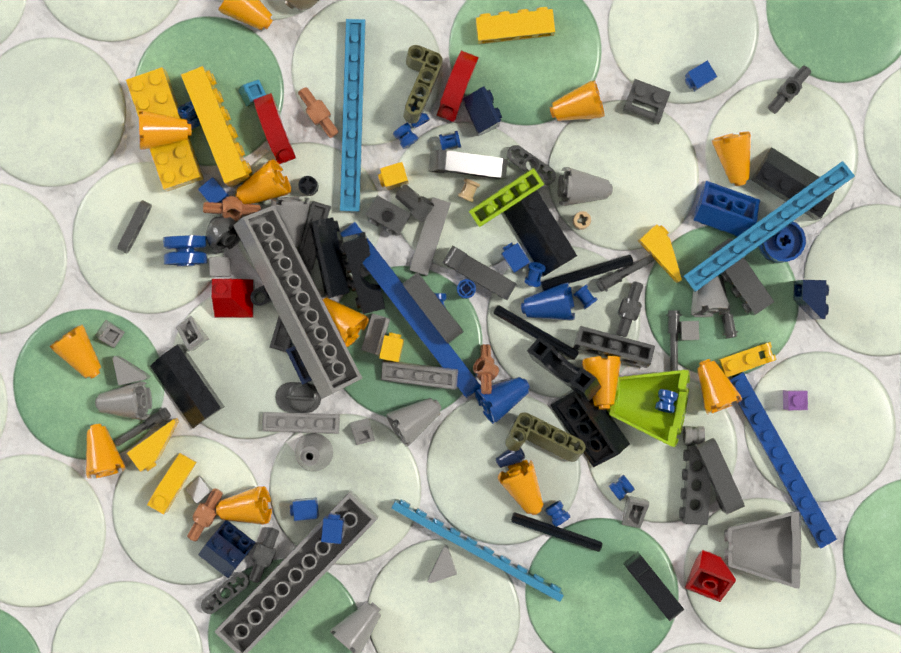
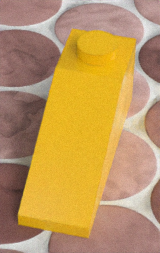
M656 224L638 242L652 255L667 274L678 283L682 278L671 240L667 236L669 232L662 225L658 226Z
M178 418L173 419L127 452L140 472L145 469L148 472L157 465L155 462L160 459L179 423Z
M179 453L147 505L163 515L167 513L197 462Z

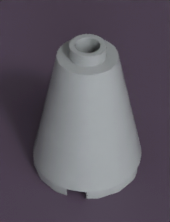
M564 167L561 170L564 171V174L559 175L557 190L558 197L562 198V201H559L561 206L604 200L612 194L613 186L607 179L570 167Z
M279 197L277 202L275 199H271V205L277 209L297 249V246H300L302 243L310 199L304 197V201H299V197Z
M718 276L698 291H693L691 314L694 317H713L715 313L719 312V315L730 311V305Z
M136 382L99 394L95 400V406L101 413L146 420L150 416V414H147L148 409H152L151 390L145 387L146 382Z
M428 398L391 411L386 415L395 434L403 437L400 441L408 447L441 414L440 409L442 408L436 399Z
M317 433L307 434L298 441L295 448V457L302 468L308 471H320L330 464L333 457V447L325 436Z
M373 602L371 604L365 603L333 627L330 633L351 652L361 653L381 617L379 613L381 609Z

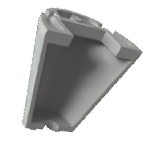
M793 511L733 526L725 530L724 539L729 544V548H725V560H728V566L793 588H800V511Z

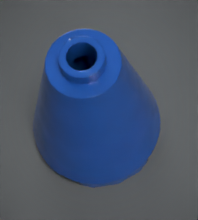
M563 283L525 298L524 303H521L522 313L526 314L528 318L575 320V313H571V309L574 307L572 289L569 287L570 283Z
M517 377L492 384V392L489 395L482 394L481 388H478L474 393L479 406L482 405L485 410L483 411L484 415L493 424L498 422L529 394L528 389H530V386L525 378Z

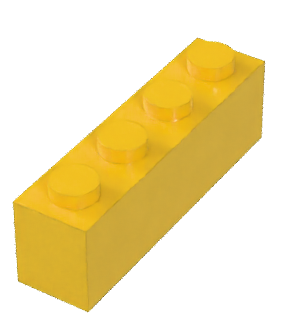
M540 7L536 11L530 12L529 9H521L517 13L512 14L509 11H503L494 16H491L490 13L480 14L476 18L478 44L554 36L553 9Z

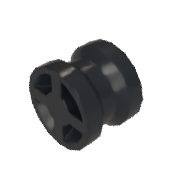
M304 176L298 183L299 190L306 196H313L319 188L318 182L312 176Z

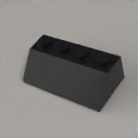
M771 147L751 180L786 202L820 177ZM835 192L804 214L814 220L821 219L831 204Z
M537 190L503 212L532 260L545 266L546 269L542 272L543 277L577 257V254Z
M331 217L309 222L325 297L333 298L350 293L349 288H352L350 277H346V259L342 258L340 244L343 243L337 237V232H340L338 221H334V218Z
M177 344L150 365L192 428H195L225 407L182 344Z
M570 390L550 405L568 432L585 443L586 448L583 453L593 468L619 455L630 445L608 411L599 410V407L594 405L593 399L587 401L574 390Z

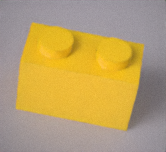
M403 162L380 168L381 173L378 174L382 187H386L387 191L402 187L404 184H409Z
M389 332V336L384 335L379 358L400 362L405 340L401 338V334Z

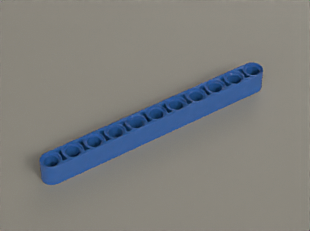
M354 221L341 231L340 234L342 237H346L363 231ZM367 238L371 255L364 260V266L443 368L458 369L457 387L468 398L478 388H481V385L453 348L441 336L405 289L400 279Z

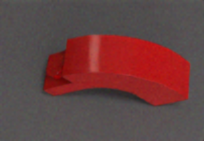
M461 50L448 79L436 116L455 122L479 57Z
M272 93L254 99L263 131L277 162L282 164L295 159V152L283 126Z

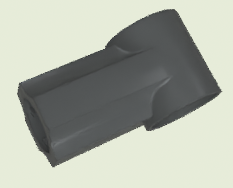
M404 184L396 193L395 198L410 210V214L419 221L423 222L434 208V204L428 198L420 196L407 184Z

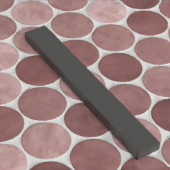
M312 201L302 243L298 248V253L310 276L317 256L309 222L328 218L331 206ZM278 316L269 348L287 353L286 350L290 348L292 340L280 316Z

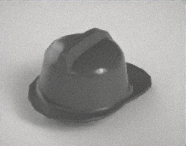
M301 382L284 383L278 388L275 396L279 408L290 413H310L316 410L321 403V397L315 385L310 383L303 385Z

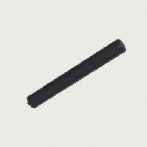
M630 254L542 281L541 286L543 291L563 283L577 282L632 265L633 258Z
M496 306L493 312L496 316L536 339L541 337L558 352L570 359L575 360L579 352L502 306Z
M516 512L512 514V523L600 552L603 543L601 541L555 527L554 525Z

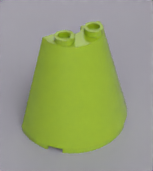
M678 370L618 377L615 402L607 411L614 418L669 446L676 447L679 440L676 438L677 435H681L689 396L687 383H690L689 370ZM660 389L678 393L677 400L673 403L675 406L674 413H666L655 409V405L659 401L658 393Z

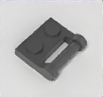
M634 79L623 111L626 113L632 112L653 120V123L659 124L671 92ZM635 100L658 109L657 113L632 105V102Z

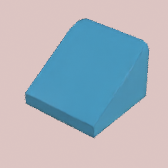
M259 79L244 84L239 89V93L246 106L254 104V99L266 95Z

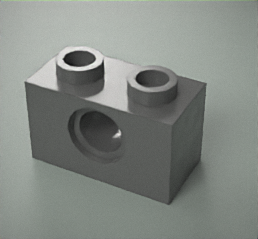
M377 195L366 216L369 217L368 222L377 227L379 224L385 226L384 231L395 236L396 233L401 234L411 214ZM385 212L393 214V219L390 222L383 221L382 216Z

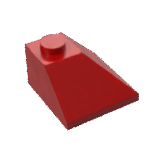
M212 279L214 316L253 318V303L250 297L253 292L254 280Z
M702 550L693 564L685 584V589L721 602L735 583L736 578L720 556Z

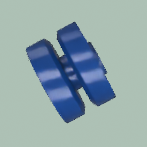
M795 222L790 223L759 246L760 253L767 260L774 263H784L796 259L802 254L806 245L804 230L799 224Z
M206 236L163 237V247L169 250H176V252L164 254V265L195 266L207 264V254L195 251V249H203L207 246Z

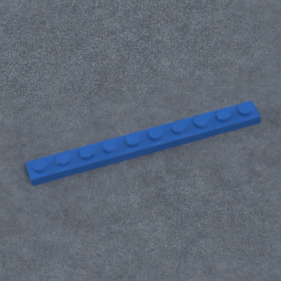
M744 372L729 379L742 397V401L738 402L739 407L797 510L800 511V515L816 544L821 549L836 541L837 538Z

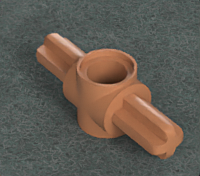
M307 87L302 88L298 95L306 104V112L315 125H321L329 138L336 136L338 130L330 120L331 113L322 100H316Z
M234 196L226 197L222 200V203H203L204 213L221 214L222 217H231L235 221L242 218V215H250L261 210L260 205L242 204V201Z
M482 344L480 349L481 357L474 363L473 371L481 381V393L489 395L492 392V380L497 377L499 367L495 365V361L491 357V346L489 344Z
M213 488L206 502L200 503L192 517L194 524L187 535L190 540L198 541L204 528L210 527L217 515L216 506L223 495V492L219 489Z

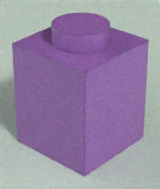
M783 390V409L808 410V391Z

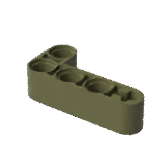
M420 45L410 46L406 57V65L410 69L419 72L403 114L405 121L411 124L417 123L420 120L443 62V58L439 53ZM413 106L416 107L414 112H412Z
M526 412L518 415L505 440L506 447L511 451L520 450L524 442L528 440L570 462L577 461L586 448L585 443L581 439Z

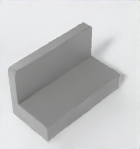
M372 313L361 350L380 355L384 335L387 334L390 324V318Z

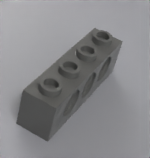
M580 326L573 348L607 358L608 356L620 357L622 362L648 368L652 362L655 346Z
M687 445V450L684 449L683 461H686V467L682 469V480L685 481L684 488H681L680 497L683 499V507L679 509V518L682 519L684 524L708 525L711 481L696 447ZM700 461L701 468L694 471L692 468L693 463ZM694 480H699V488L693 490L691 483ZM693 499H697L699 502L695 509L690 508V502Z

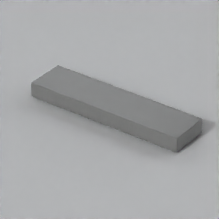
M434 197L431 200L434 208L425 219L409 269L428 276L451 204Z
M388 360L382 361L381 380L454 390L457 388L458 369Z
M263 412L262 431L339 434L340 414Z

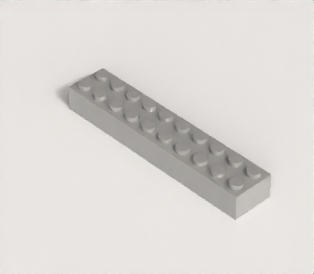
M275 206L241 218L233 226L321 399L361 380L362 376Z
M352 490L329 512L340 514V518H344L341 544L321 542L322 519L215 630V633L236 653H248L378 519V516Z

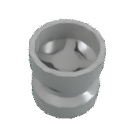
M684 426L683 444L691 445L693 442L698 445L705 442L704 426H697L694 429L691 426Z

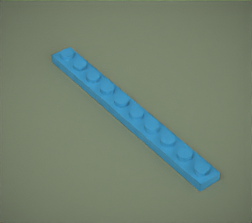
M346 19L340 211L360 212L365 19Z
M844 161L840 162L683 276L694 292L698 291L849 182L855 175Z
M400 499V501L395 500L392 505L393 510L559 602L562 600L564 595L561 591L562 588L558 585L545 583V579L540 575L534 574L533 576L527 573L528 569L518 564L515 566L511 564L509 558L504 555L499 557L493 554L494 550L487 546L482 548L477 545L478 541L469 536L467 539L460 535L461 532L453 527L450 529L443 526L444 522L437 518L433 520L428 518L426 512L419 508L417 510L410 507L411 504L403 499Z

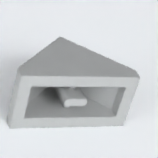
M192 316L176 327L189 351L196 350L209 340Z
M119 355L113 357L118 386L147 380L151 377V375Z
M627 495L622 525L641 528L649 507V501L644 498Z
M445 544L428 577L427 582L429 583L457 575L449 547Z

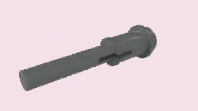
M649 255L620 272L615 271L603 279L599 278L596 284L601 292H607L608 288L622 282L624 277L654 262L652 255Z
M720 277L719 280L727 298L724 280ZM729 311L721 316L724 328L723 335H725L726 339L737 337L738 333L735 328L733 314Z
M668 310L666 316H668V333H670V371H678V333H680V316L682 314H680V310Z
M166 407L163 409L159 408V411L148 417L145 422L115 439L114 443L116 446L122 445L148 428L153 429V427L163 421H169L171 415Z

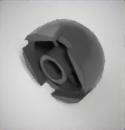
M220 216L214 217L210 221L206 230V240L214 252L223 253L222 249L227 247L230 250L241 241L233 226L238 220L235 221L231 217L224 218Z

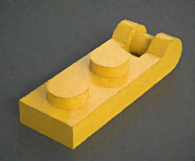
M766 342L719 359L724 374L729 377L777 360L775 354L771 351V342ZM764 351L765 357L760 359L758 352Z

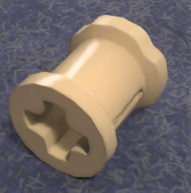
M465 178L464 186L461 193H458V197L473 203V196L476 189L480 187V184Z
M584 211L578 212L572 220L574 227L579 230L587 228L591 223V216ZM580 216L587 220L584 222V226H582V223L577 222Z

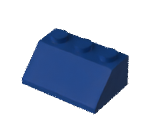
M706 181L696 206L694 221L738 237L757 223L760 199Z

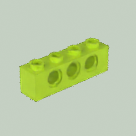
M533 167L471 208L469 213L480 228L542 187L544 182Z

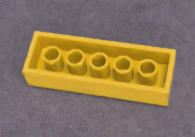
M201 66L181 74L224 183L229 187H233L245 182L251 177L250 174L253 172L249 162L243 158L246 154L242 145L236 141V138H238L237 131L229 123L231 117L228 110L222 106L224 99L221 92L214 86L217 82L213 73L211 74L210 70H206Z
M163 67L126 80L138 117L139 110L180 118L178 114L179 105L168 73ZM189 136L188 140L149 148L164 190L169 192L204 179Z

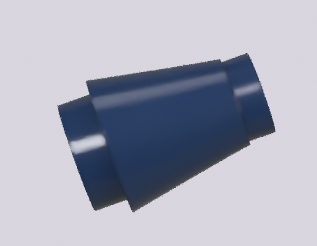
M522 448L518 451L507 449L496 458V462L502 468L520 463L526 457Z

